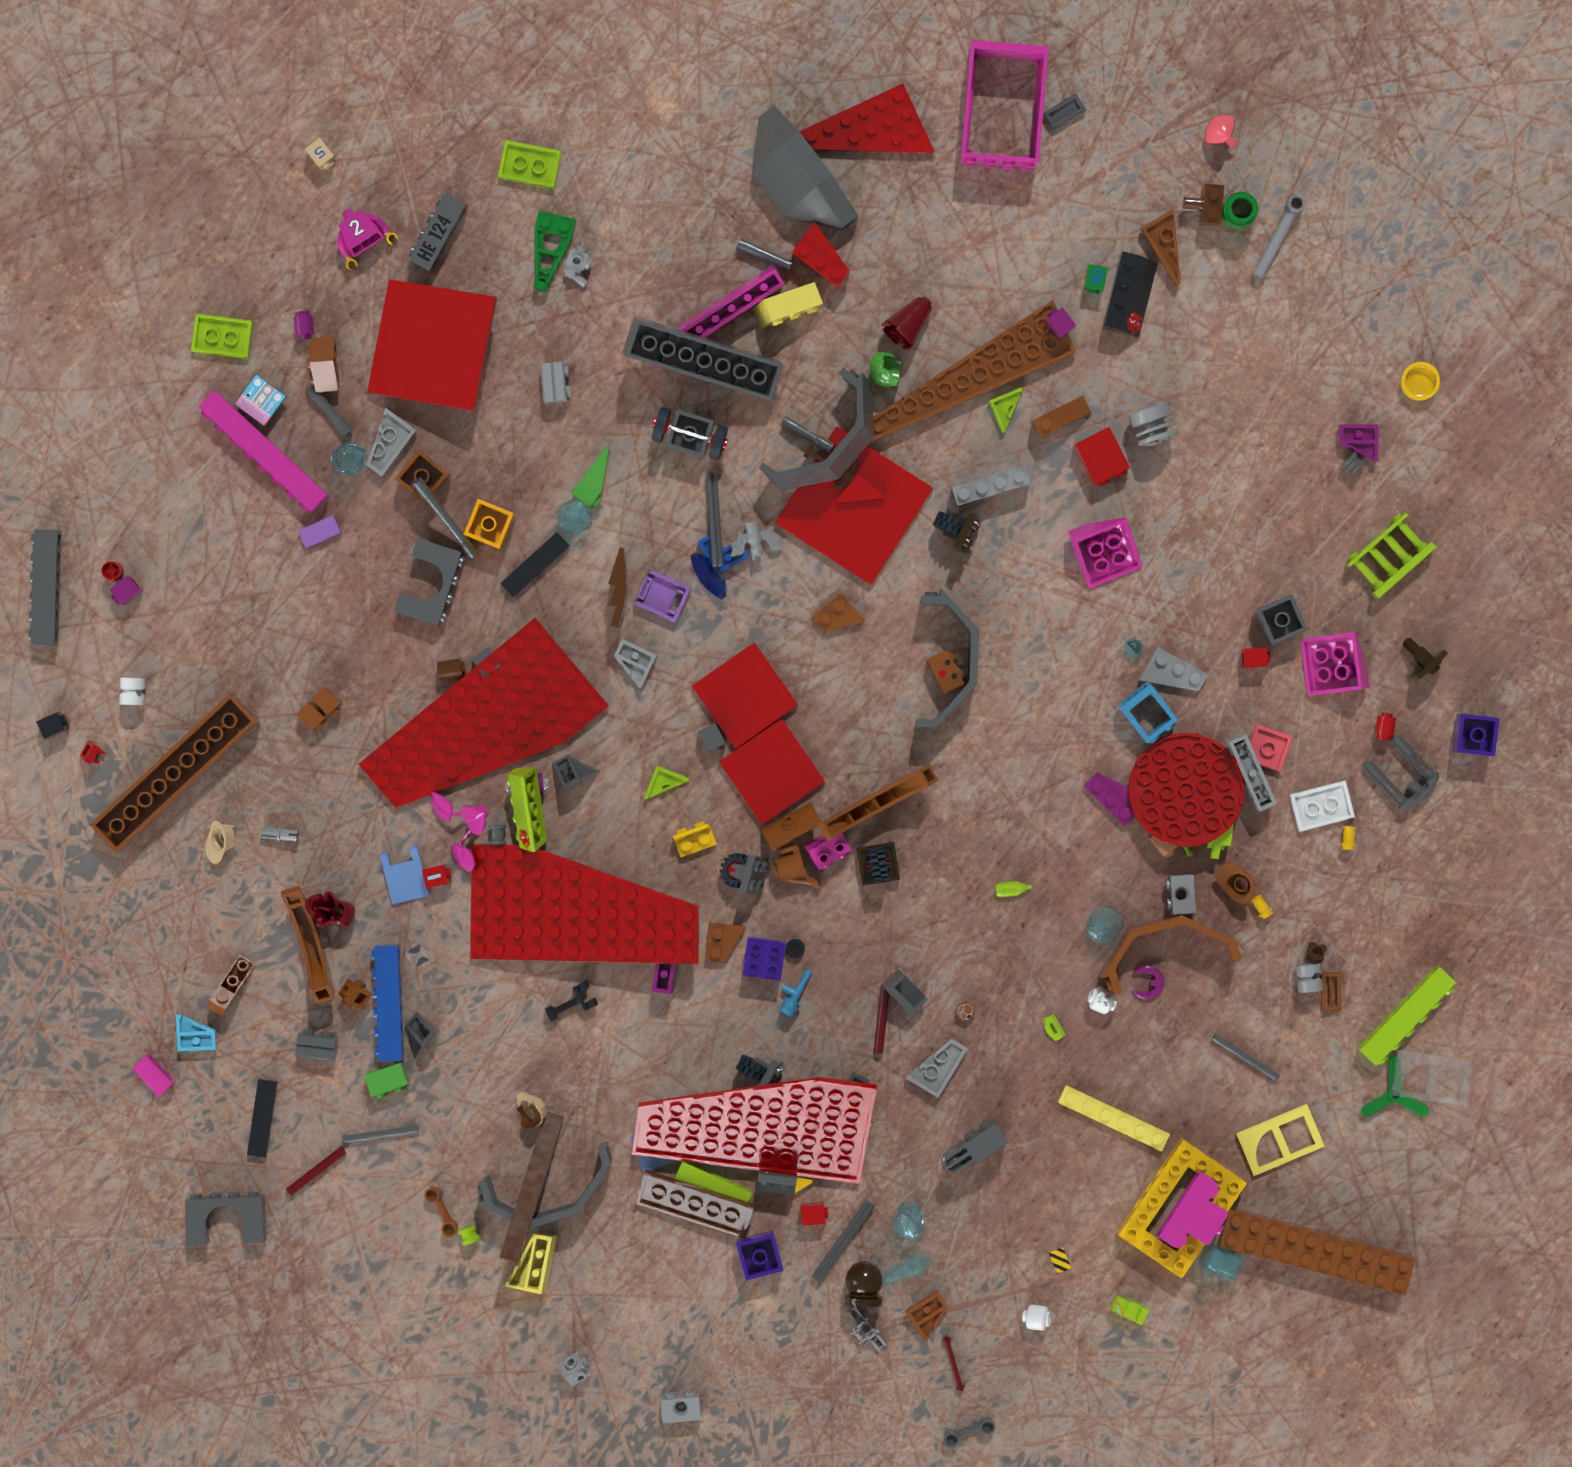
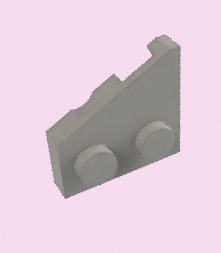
M622 639L614 657L636 685L642 688L657 655Z

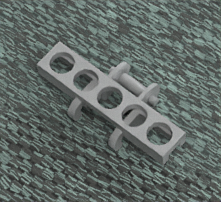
M854 1306L847 1311V1314L857 1325L856 1329H852L851 1335H856L860 1340L859 1344H864L865 1340L868 1339L878 1351L886 1346L885 1341L878 1334L879 1328L875 1330L867 1321L870 1319L869 1316L864 1317L858 1308ZM852 1310L858 1313L856 1317H853L851 1314ZM861 1317L863 1320L858 1323L857 1319ZM869 1325L870 1330L867 1332L864 1331L863 1326ZM860 1329L866 1335L865 1337H862L858 1333ZM879 1339L882 1345L877 1346L875 1341Z

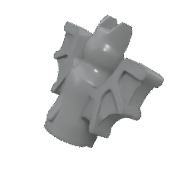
M750 522L745 524L746 533L738 532L736 541L730 544L732 547L730 556L742 555L746 543L751 546L750 552L753 561H755V557H760L761 560H764L763 548L761 546L762 541L767 544L770 551H779L783 547L779 543V536H773L769 528L765 531H760L759 522Z

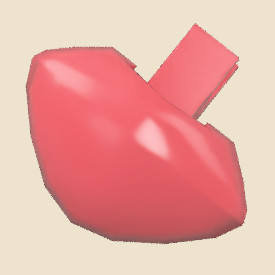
M1220 115L1212 118L1206 127L1205 141L1210 144L1226 142L1233 148L1237 144L1232 137L1235 127L1234 116Z

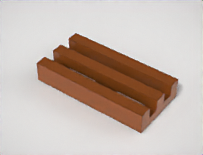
M1322 972L1320 975L1323 982L1321 1011H1341V972ZM1327 976H1328L1329 1007H1326V977H1327ZM1333 976H1336V1007H1333Z

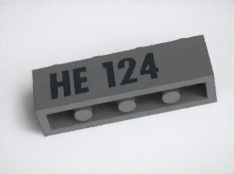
M448 193L439 197L435 213L432 212L428 217L427 223L429 224L425 230L422 229L418 236L419 242L417 246H413L408 255L411 263L429 273H432L468 207L466 203Z

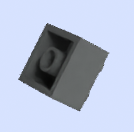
M1293 594L1254 610L1269 645H1274L1308 630Z

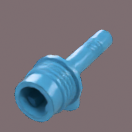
M805 970L795 989L786 984L783 985L781 991L791 997L790 999L784 997L779 1012L793 1018L798 1008L801 1007L797 1000L812 975L811 971Z

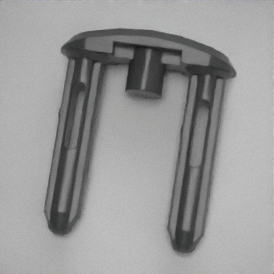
M1394 735L1392 736L1393 745L1426 779L1424 785L1421 786L1416 780L1411 782L1407 788L1413 795L1410 798H1406L1374 763L1366 761L1363 767L1365 772L1398 805L1397 810L1404 811L1419 803L1432 791L1439 780V772H1434L1402 737ZM1411 755H1413V756L1418 760V762L1425 768V770H1423V769L1411 758ZM1383 781H1385L1387 785L1397 794L1396 797L1383 784Z

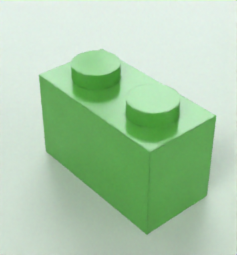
M402 1061L364 1075L371 1097L377 1096V1099L387 1096L388 1091L395 1089V1092L404 1090L406 1089L405 1085L410 1083Z

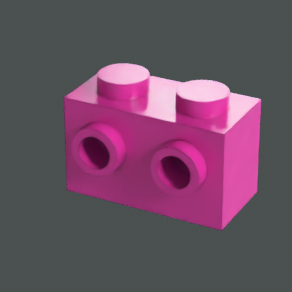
M822 834L804 846L814 865L819 870L829 867L833 861L845 857L852 850L843 834L829 841H826Z

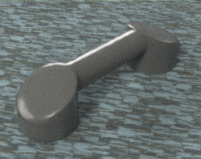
M983 1417L977 1424L957 1431L950 1429L944 1434V1443L947 1447L953 1448L958 1445L959 1438L980 1430L983 1434L990 1435L995 1431V1423L991 1418Z

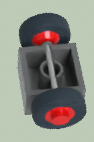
M661 407L658 416L654 417L651 428H654L652 433L653 441L662 442L664 435L669 429L670 434L666 448L704 459L707 445L710 442L709 457L715 460L720 458L722 450H725L727 447L728 439H726L728 427L718 425L716 432L711 438L714 420L677 409L673 424H670L671 410Z

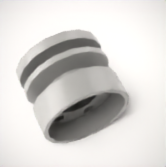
M1168 402L1129 415L1133 428L1142 427L1143 429L1136 434V438L1141 436L1146 438L1138 442L1139 447L1153 446L1165 442L1178 434L1177 429L1167 430L1168 427L1175 425L1174 422L1164 421L1165 418L1171 415Z

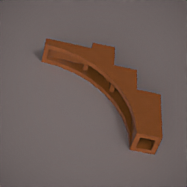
M930 764L842 809L819 823L818 826L826 841H829L877 813L931 786L938 779Z

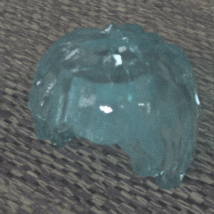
M344 443L332 452L331 462L338 472L348 477L363 471L367 466V456L363 447L355 443Z
M579 500L568 501L555 511L557 520L565 533H581L590 529L592 525V514L588 510V506Z
M1111 906L1097 908L1086 921L1087 935L1091 940L1098 943L1111 942L1124 928L1121 916Z
M904 1202L898 1206L897 1213L892 1219L893 1230L898 1236L907 1240L921 1238L925 1227L924 1214L920 1209V1205Z

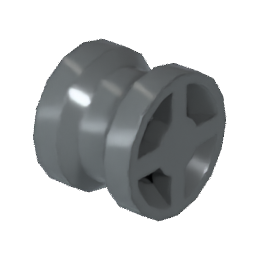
M1354 451L1342 463V466L1348 468L1353 476L1366 462L1363 459H1359Z

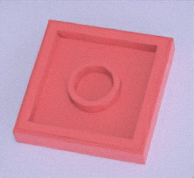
M1255 724L1250 743L1260 766L1280 773L1293 736Z

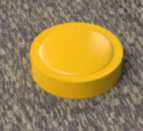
M1415 362L1409 365L1402 372L1400 378V386L1403 393L1415 401L1429 399L1437 392L1440 385L1438 371L1427 362Z

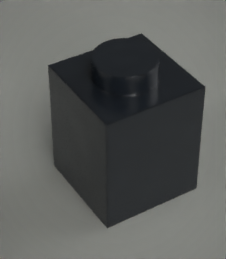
M56 712L36 721L44 739L52 738L69 730L67 726L69 725L68 718L65 714L62 715L61 712Z

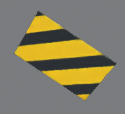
M1063 1247L1049 1252L1057 1274L1071 1269Z

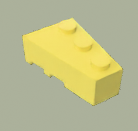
M813 282L764 299L753 308V311L762 330L772 325H780L788 319H797L806 312L807 314H812L818 311V307L823 302L816 284Z
M542 1231L534 1233L520 1258L519 1264L515 1266L505 1286L537 1294L546 1292L557 1235Z

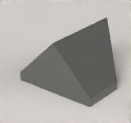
M569 754L552 763L564 790L600 772L570 757Z
M418 1012L404 1025L408 1031L414 1059L439 1032L434 1025Z

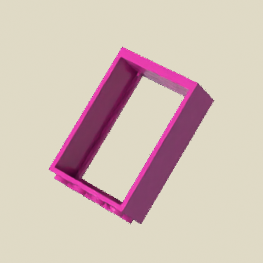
M971 40L960 163H964V166L973 167L975 164H983L984 168H994V165L1002 166V169L1013 170L1014 167H1019L1022 171H1033V169L1037 168L1040 155L1049 46ZM993 57L1029 60L1037 63L1030 155L1014 157L972 153L973 150H969L976 59Z

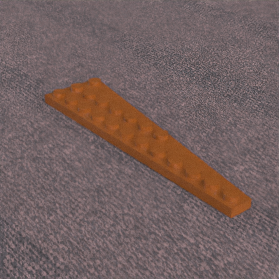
M1054 300L873 416L874 438L871 442L1075 354L1076 351L1068 333L1061 339H1058L1046 323V319L1049 318L1047 314L1057 308Z

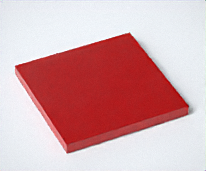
M755 642L692 685L735 749L798 705Z
M780 719L719 761L762 825L825 782L783 719Z

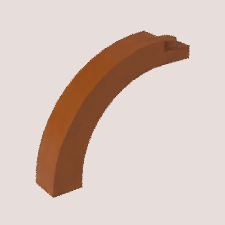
M300 886L282 890L281 896L291 916L302 948L309 978L310 992L316 1004L335 999L332 978L315 919L305 909L306 895H303Z

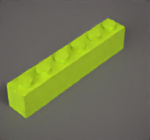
M1436 965L1357 1049L1374 1065H1382L1388 1059L1387 1055L1391 1050L1395 1051L1402 1044L1400 1041L1405 1036L1409 1037L1414 1032V1026L1418 1022L1422 1023L1428 1017L1427 1013L1440 1005L1442 1002L1440 999L1444 995H1449L1455 989L1454 985L1456 982L1441 967Z

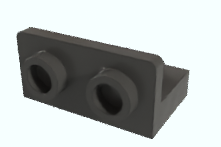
M759 1171L757 1190L794 1195L797 1176Z

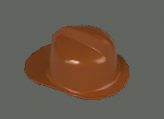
M1232 862L1223 863L1218 867L1216 880L1234 902L1245 904L1254 898L1256 888L1254 879L1249 873Z

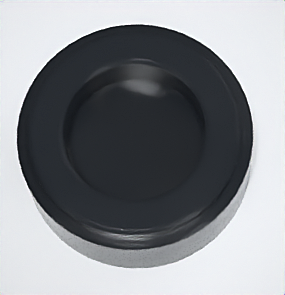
M791 939L787 942L786 952L790 957L799 958L803 955L805 946L800 939Z

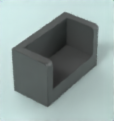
M899 969L882 984L886 991L911 1016L928 1000Z

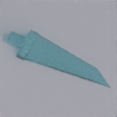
M916 1254L882 1275V1285L926 1272L924 1266L932 1263L930 1256L928 1255L920 1259L919 1255Z

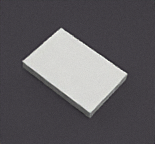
M1346 780L1289 795L1298 832L1355 818Z

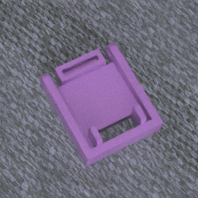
M649 569L648 573L654 575V579L648 576L645 577L637 595L638 598L644 601L643 603L635 601L634 604L676 623L691 587ZM678 592L683 597L677 611L674 612L670 610V607Z

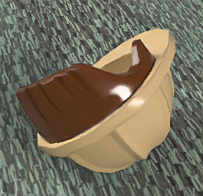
M526 1092L518 1093L516 1097L517 1111L522 1115L521 1125L529 1129L543 1123L547 1109L542 1099L529 1095Z

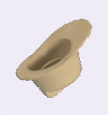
M219 821L212 822L206 841V855L211 863H219L224 852L235 845L236 827L234 825L221 824Z

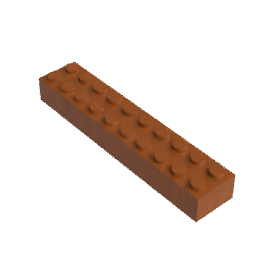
M230 693L97 817L90 826L115 853L121 852L260 721L234 693Z
M1232 1207L1227 1212L1228 1216L1222 1224L1224 1228L1217 1240V1244L1220 1247L1406 1296L1416 1259L1410 1254Z

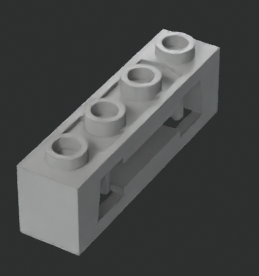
M1241 732L1225 739L1230 753L1237 761L1244 778L1245 788L1255 810L1260 812L1276 805L1275 798L1247 734Z

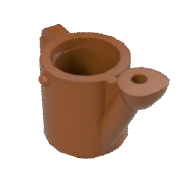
M792 843L779 847L781 855L789 852L793 853L775 859L776 864H773L772 867L776 879L781 878L782 882L810 885L814 889H820L818 879L808 875L798 845Z

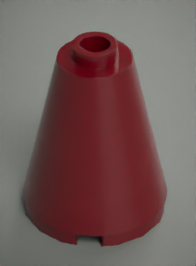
M917 297L881 324V326H885L882 329L883 332L896 345L900 342L903 344V349L910 350L914 346L932 311L931 301L926 297Z

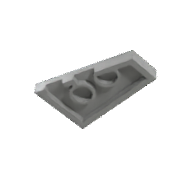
M1157 647L1139 681L1199 691L1208 674Z
M950 1038L905 1078L939 1098L968 1048Z

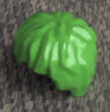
M876 353L870 361L869 375L872 381L882 387H897L900 380V365L902 362L890 353Z

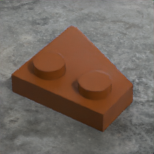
M841 593L812 617L824 632L865 621Z
M709 922L705 961L725 962L744 932L746 925Z
M936 1290L907 1308L905 1312L926 1342L933 1328H936L940 1317L948 1309V1306L939 1291Z

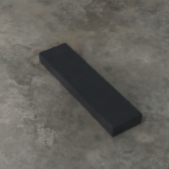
M556 532L500 584L514 598L567 550L570 545Z
M258 1079L247 1155L267 1157L278 1081Z

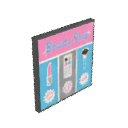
M256 373L234 405L265 427L287 396Z

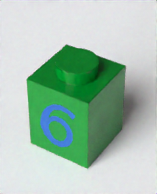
M1088 265L1083 288L1088 290L1087 293L1099 295V292L1102 293L1104 291L1108 267Z

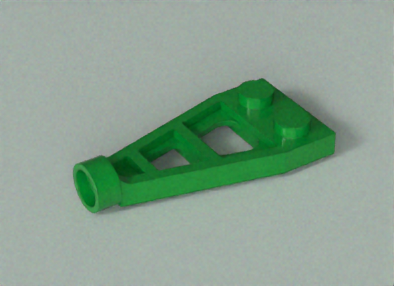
M543 211L538 212L534 229L535 281L533 289L548 292L549 284L572 241L576 219ZM547 233L560 236L561 238L558 248L554 251L544 248V235ZM543 254L554 256L550 269H543L541 267V257Z

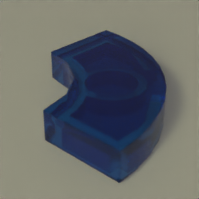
M697 553L690 555L693 569L703 586L716 597L724 599L726 597L725 579L715 572L710 558Z

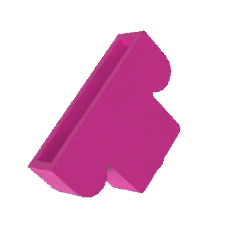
M1198 1170L1160 1228L1157 1236L1176 1248L1186 1244L1187 1233L1205 1245H1209L1214 1236L1222 1232L1224 1228L1222 1224L1228 1216L1225 1209L1209 1200L1218 1194L1219 1187L1211 1177Z

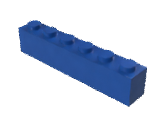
M400 944L376 945L374 950L371 951L372 961H375V969H372V979L376 980V988H373V999H376L377 1007H374V1019L377 1018L374 1034L375 1038H378V1045L375 1046V1055L379 1057V1061H402L404 1059Z

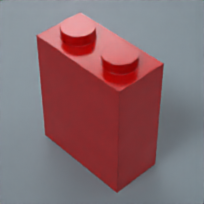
M1110 427L1073 445L1094 486L1099 484L1102 487L1110 483V478L1116 476L1118 479L1128 474L1126 470L1130 466Z

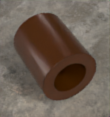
M460 658L437 662L440 681L463 677V673H466L465 662H461Z

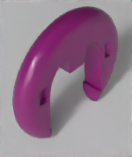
M1144 965L1134 970L1133 973H1147L1155 976V979L1150 980V985L1154 986L1153 990H1132L1137 997L1149 1000L1157 997L1162 992L1164 978L1157 968Z

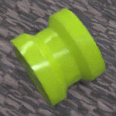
M476 1224L458 1230L459 1235L462 1236V1245H468L481 1239L480 1235L476 1232Z

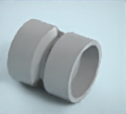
M1321 963L1296 965V975L1300 977V980L1297 981L1298 992L1307 993L1323 990V982L1319 978L1322 974Z

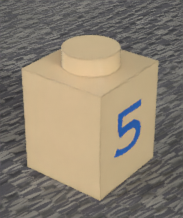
M318 138L305 148L321 171L324 168L327 170L334 165L336 157L321 138Z

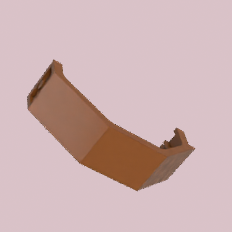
M1175 914L1128 927L1099 973V976L1105 978L1104 982L1108 991H1112L1114 995L1122 993L1116 967L1132 941L1138 936L1178 925H1186L1222 941L1225 944L1229 960L1233 962L1241 960L1237 942L1181 914Z

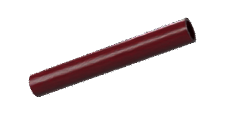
M881 983L874 1044L875 1053H883L890 994L882 986L883 983Z
M342 1146L337 1148L286 1188L287 1192L291 1196L343 1157L346 1151Z

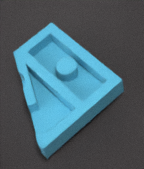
M176 1014L177 1052L217 1049L216 1029L184 1015Z

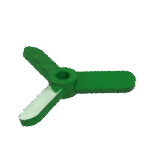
M1391 1056L1388 1060L1389 1088L1387 1092L1361 1108V1114L1364 1117H1369L1394 1102L1420 1116L1428 1115L1429 1107L1402 1092L1400 1059L1397 1056ZM1397 1091V1097L1393 1098L1392 1093Z

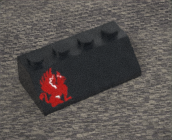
M1122 251L1102 329L1139 338L1158 263L1143 256Z

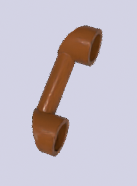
M430 1187L425 1191V1199L430 1203L436 1204L445 1222L441 1228L443 1235L453 1237L458 1231V1223L451 1219L441 1198L442 1191L438 1187Z

